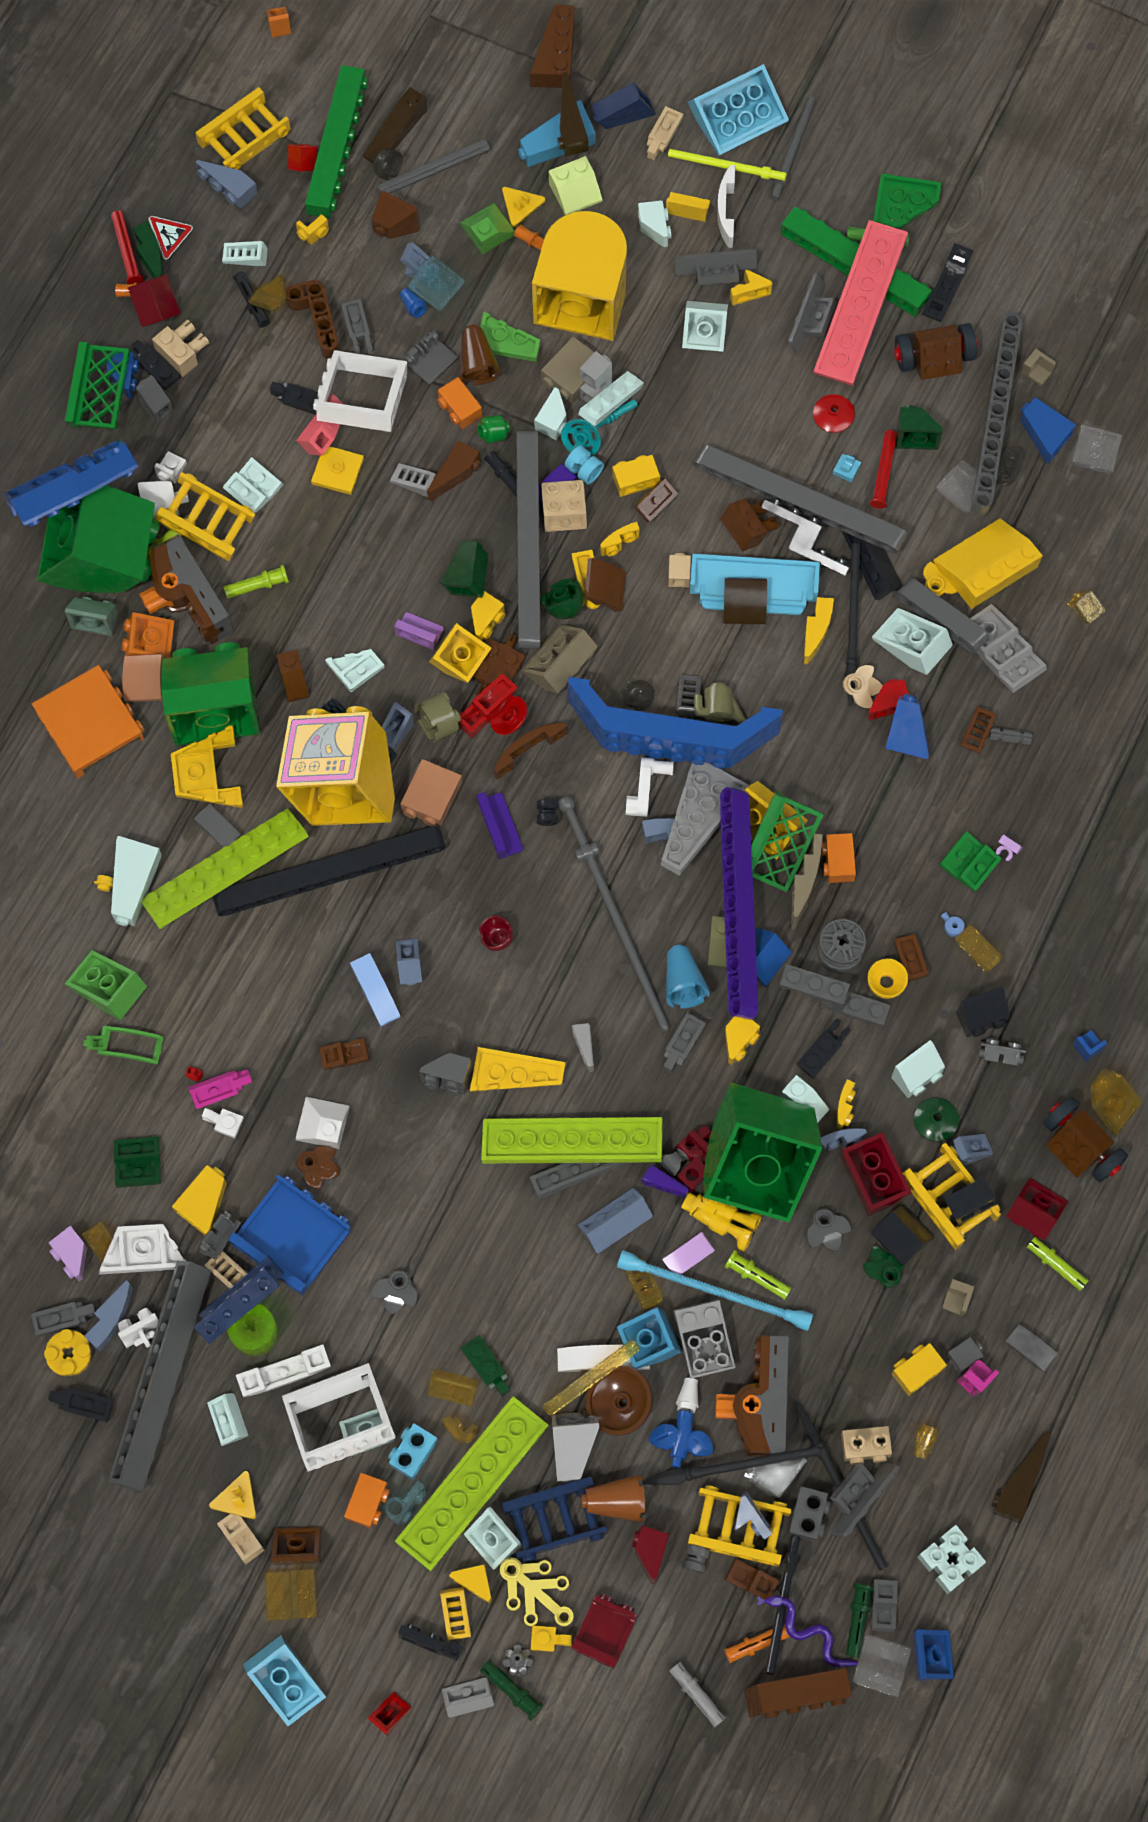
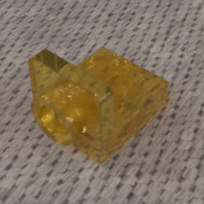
M1091 590L1076 592L1071 596L1072 600L1067 604L1069 608L1075 607L1086 624L1092 623L1105 611Z
M448 1415L442 1420V1425L459 1445L464 1442L468 1444L477 1436L475 1432L478 1429L475 1424L463 1432L464 1426L456 1417L452 1419Z

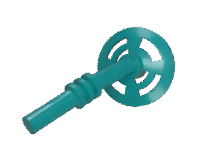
M633 399L618 407L596 426L582 419L568 421L561 431V439L564 446L569 452H572L580 445L584 448L592 445L593 448L588 451L593 456L601 446V437L597 429L604 424L609 425L610 422L618 420L619 416L638 407L637 402ZM592 432L595 433L596 440L593 439ZM568 433H572L573 439L576 442L574 445L570 442Z

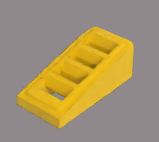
M464 1587L442 1590L440 1595L447 1639L454 1640L471 1637ZM460 1596V1600L447 1602V1598ZM461 1606L462 1610L450 1612L448 1610V1608ZM463 1616V1620L450 1622L451 1617ZM465 1626L463 1630L451 1631V1627Z

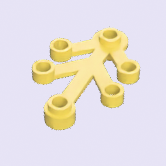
M507 1558L500 1565V1574L508 1581V1599L506 1602L508 1609L516 1611L520 1608L521 1603L517 1597L518 1581L525 1589L526 1614L524 1622L527 1626H535L538 1622V1616L535 1613L534 1597L555 1615V1621L558 1625L563 1627L570 1625L573 1621L572 1610L568 1607H560L541 1590L557 1588L560 1591H564L569 1587L567 1577L559 1576L557 1579L530 1580L524 1575L525 1573L539 1572L541 1575H548L552 1569L550 1562L542 1560L539 1563L521 1564L516 1558ZM544 1563L549 1566L547 1572L540 1570V1566ZM509 1566H514L516 1568V1572L514 1574H509L507 1572V1568ZM560 1579H564L567 1582L563 1588L557 1584ZM512 1599L518 1601V1605L515 1608L509 1606V1602ZM561 1613L568 1614L569 1618L567 1621L560 1620ZM529 1615H533L536 1618L532 1624L526 1620Z

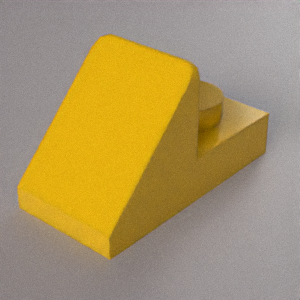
M745 270L744 280L746 284H739L731 288L730 300L733 306L771 295L772 282L758 274Z

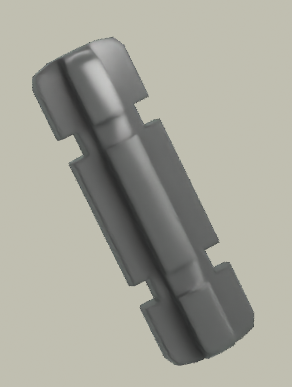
M992 727L990 730L991 740L1001 739V741L1013 743L1021 741L1022 744L1028 745L1032 742V732L1024 731L1021 733L1020 730L1005 728L1000 730L997 727Z

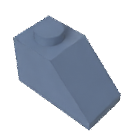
M418 938L396 941L400 985H414L422 982Z

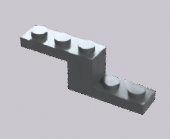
M788 964L785 966L779 985L781 988L822 1000L820 1008L879 1027H884L890 1008L889 1004L848 992L850 987L848 983Z

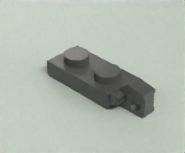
M686 1013L666 1047L664 1057L667 1058V1061L663 1066L664 1071L671 1074L676 1064L681 1066L686 1061L704 1030L706 1022Z
M71 1302L32 1313L31 1317L35 1335L40 1337L86 1323V1318L95 1316L96 1306L94 1304L83 1306L82 1302Z

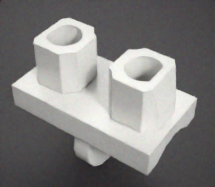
M144 1308L137 1314L140 1319L137 1323L132 1325L129 1319L118 1323L120 1330L118 1335L126 1348L133 1344L137 1347L142 1343L147 1348L151 1346L149 1339L154 1336L158 1318L155 1313L152 1314L148 1308Z

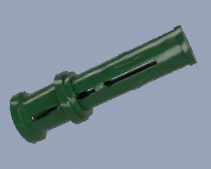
M853 1583L855 1591L853 1603H850V1610L853 1611L845 1655L860 1658L866 1613H869L871 1610L869 1601L874 1587Z
M490 1659L482 1666L483 1668L480 1669V1672L513 1700V1706L515 1708L519 1707L526 1713L530 1721L540 1713L544 1704L542 1702L538 1703L529 1695V1690L521 1689Z

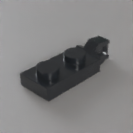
M139 340L131 344L133 351L137 354L135 358L139 361V365L150 376L152 375L165 391L181 378L180 374L150 345L145 347Z
M272 382L269 389L270 394L277 396L283 405L314 415L317 414V410L313 409L315 399H319L318 392L284 382V385Z
M64 1388L63 1393L50 1391L48 1397L50 1402L58 1403V1409L64 1412L107 1423L114 1404V1399L72 1388Z
M408 1624L407 1627L401 1625L398 1632L400 1639L437 1655H443L458 1661L463 1649L458 1643L454 1641L444 1643L441 1642L442 1638L435 1634L429 1633L427 1636L420 1633L421 1629L414 1625Z

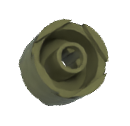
M445 692L437 693L414 706L415 714L420 713L421 719L418 720L420 727L429 740L433 739V743L458 732V722L461 721L457 710L451 708L449 697Z

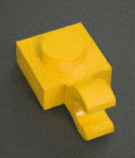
M532 1626L531 1651L555 1652V1645L572 1646V1635H556V1627Z

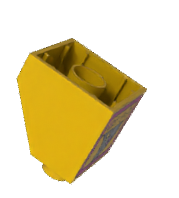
M359 706L347 708L346 713L331 714L326 710L315 708L308 710L306 715L289 716L276 787L312 826L390 823L392 821L395 795L385 730L375 720L370 710Z

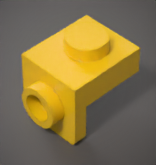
M322 214L308 227L301 221L296 222L298 237L303 241L309 242L311 245L319 238H323L329 230L328 220Z

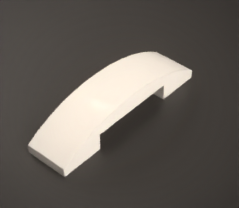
M731 165L726 171L718 193V225L722 238L728 248H733L734 219H726V194H734L735 165Z
M320 1345L286 1360L260 1369L257 1367L237 1374L236 1378L243 1397H247L299 1381L331 1367L324 1345Z
M590 1345L557 1349L558 1372H581V1370L608 1369L615 1366L633 1368L624 1345ZM645 1366L634 1370H650V1367Z

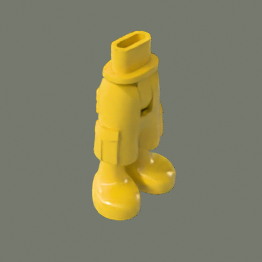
M690 1192L681 1207L690 1212V1216L707 1225L712 1231L722 1236L727 1233L737 1239L738 1249L743 1252L748 1248L753 1232L758 1228L762 1218L761 1214L754 1212L744 1214L738 1212L737 1207L706 1199L702 1194L696 1196ZM735 1220L745 1225L747 1229L738 1227L731 1222Z

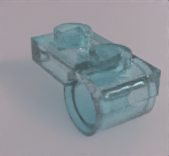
M417 1480L404 1500L393 1497L386 1502L385 1512L388 1518L398 1527L410 1520L413 1515L411 1509L415 1504L420 1505L427 1494L424 1492L426 1489L425 1485ZM393 1504H400L402 1511L398 1515H392L389 1512L390 1507Z

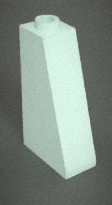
M118 836L116 840L111 914L117 924L135 926L143 906L141 902L148 893L162 854L157 847Z

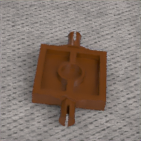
M510 634L505 644L487 638L485 644L490 646L491 650L472 676L481 684L476 692L477 696L502 673L513 682L526 659L524 654L513 649L515 642L518 640L517 636Z

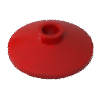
M826 395L816 402L813 409L815 423L826 432H842L849 428L854 420L855 412L853 405L847 398L841 395ZM834 408V409H837L838 411H837V412H832L831 409Z
M512 696L491 719L492 730L499 735H508L516 731L526 718V702L518 696Z

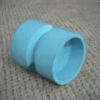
M580 445L570 453L564 466L573 474L578 473V478L589 485L600 475L604 468V463L595 456L591 457V453Z

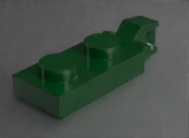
M480 1335L461 1347L462 1352L486 1386L490 1389L496 1387L502 1397L510 1392V1389L504 1382L508 1378L506 1372Z

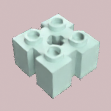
M957 1525L939 1539L942 1543L939 1547L934 1542L917 1557L929 1572L935 1569L939 1574L935 1580L947 1595L964 1581V1578L961 1576L962 1574L966 1573L969 1577L986 1563L975 1548L969 1551L964 1543L968 1539ZM948 1554L956 1557V1565L954 1563L950 1565L947 1562L949 1559Z

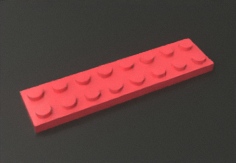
M868 221L817 360L814 374L851 386L854 385L907 240L908 232L874 221Z

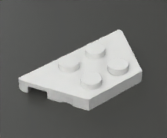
M163 1224L118 1227L100 1267L99 1274L174 1270L177 1261H186V1259L184 1260L179 1253L177 1245L169 1237V1233Z

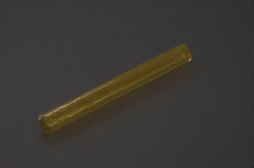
M630 1340L543 1405L546 1413L553 1415L640 1350L638 1344L634 1340Z

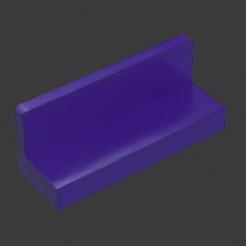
M485 792L477 794V802L498 858L502 859L522 852L523 847L503 794L498 793L489 797L486 796Z

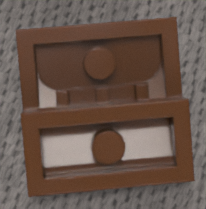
M588 558L584 598L595 605L604 604L614 612L622 611L626 572L610 563Z

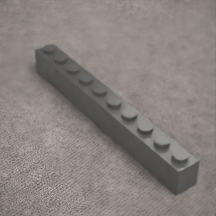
M177 1261L109 1476V1483L129 1490L143 1492L144 1486L147 1483L149 1469L154 1461V1453L162 1435V1427L168 1416L171 1398L175 1393L176 1382L182 1371L184 1356L189 1348V1340L196 1325L198 1311L203 1303L202 1298L205 1289L209 1283L211 1270L193 1262Z

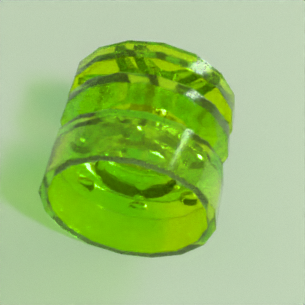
M257 1304L227 1329L229 1338L237 1350L251 1357H259L268 1353L275 1346L278 1339L276 1321L272 1313L261 1304ZM251 1323L256 1329L254 1332L248 1330V1325Z

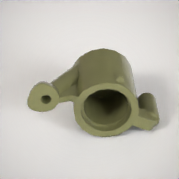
M713 683L704 690L705 708H703L702 695H694L695 714L705 717L708 722L725 723L734 720L739 725L746 721L732 695V689L726 684Z

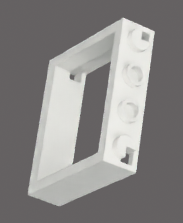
M334 350L332 358H328L327 372L323 373V385H320L318 389L319 399L314 401L313 409L317 410V421L391 432L407 379V361ZM337 369L394 378L384 411L327 402Z
M369 1363L282 1396L308 1472L396 1438ZM370 1386L383 1424L308 1451L296 1414Z

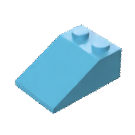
M282 1635L243 1664L247 1675L287 1726L291 1725L326 1698L323 1691Z

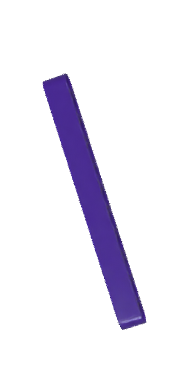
M725 787L720 794L728 1010L729 1014L733 1017L752 1020L758 1013L749 795L746 791Z

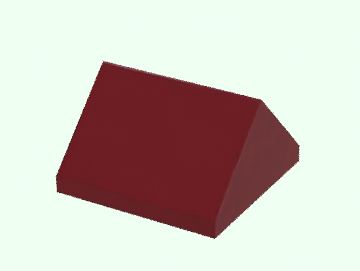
M167 274L127 287L141 327L181 314Z

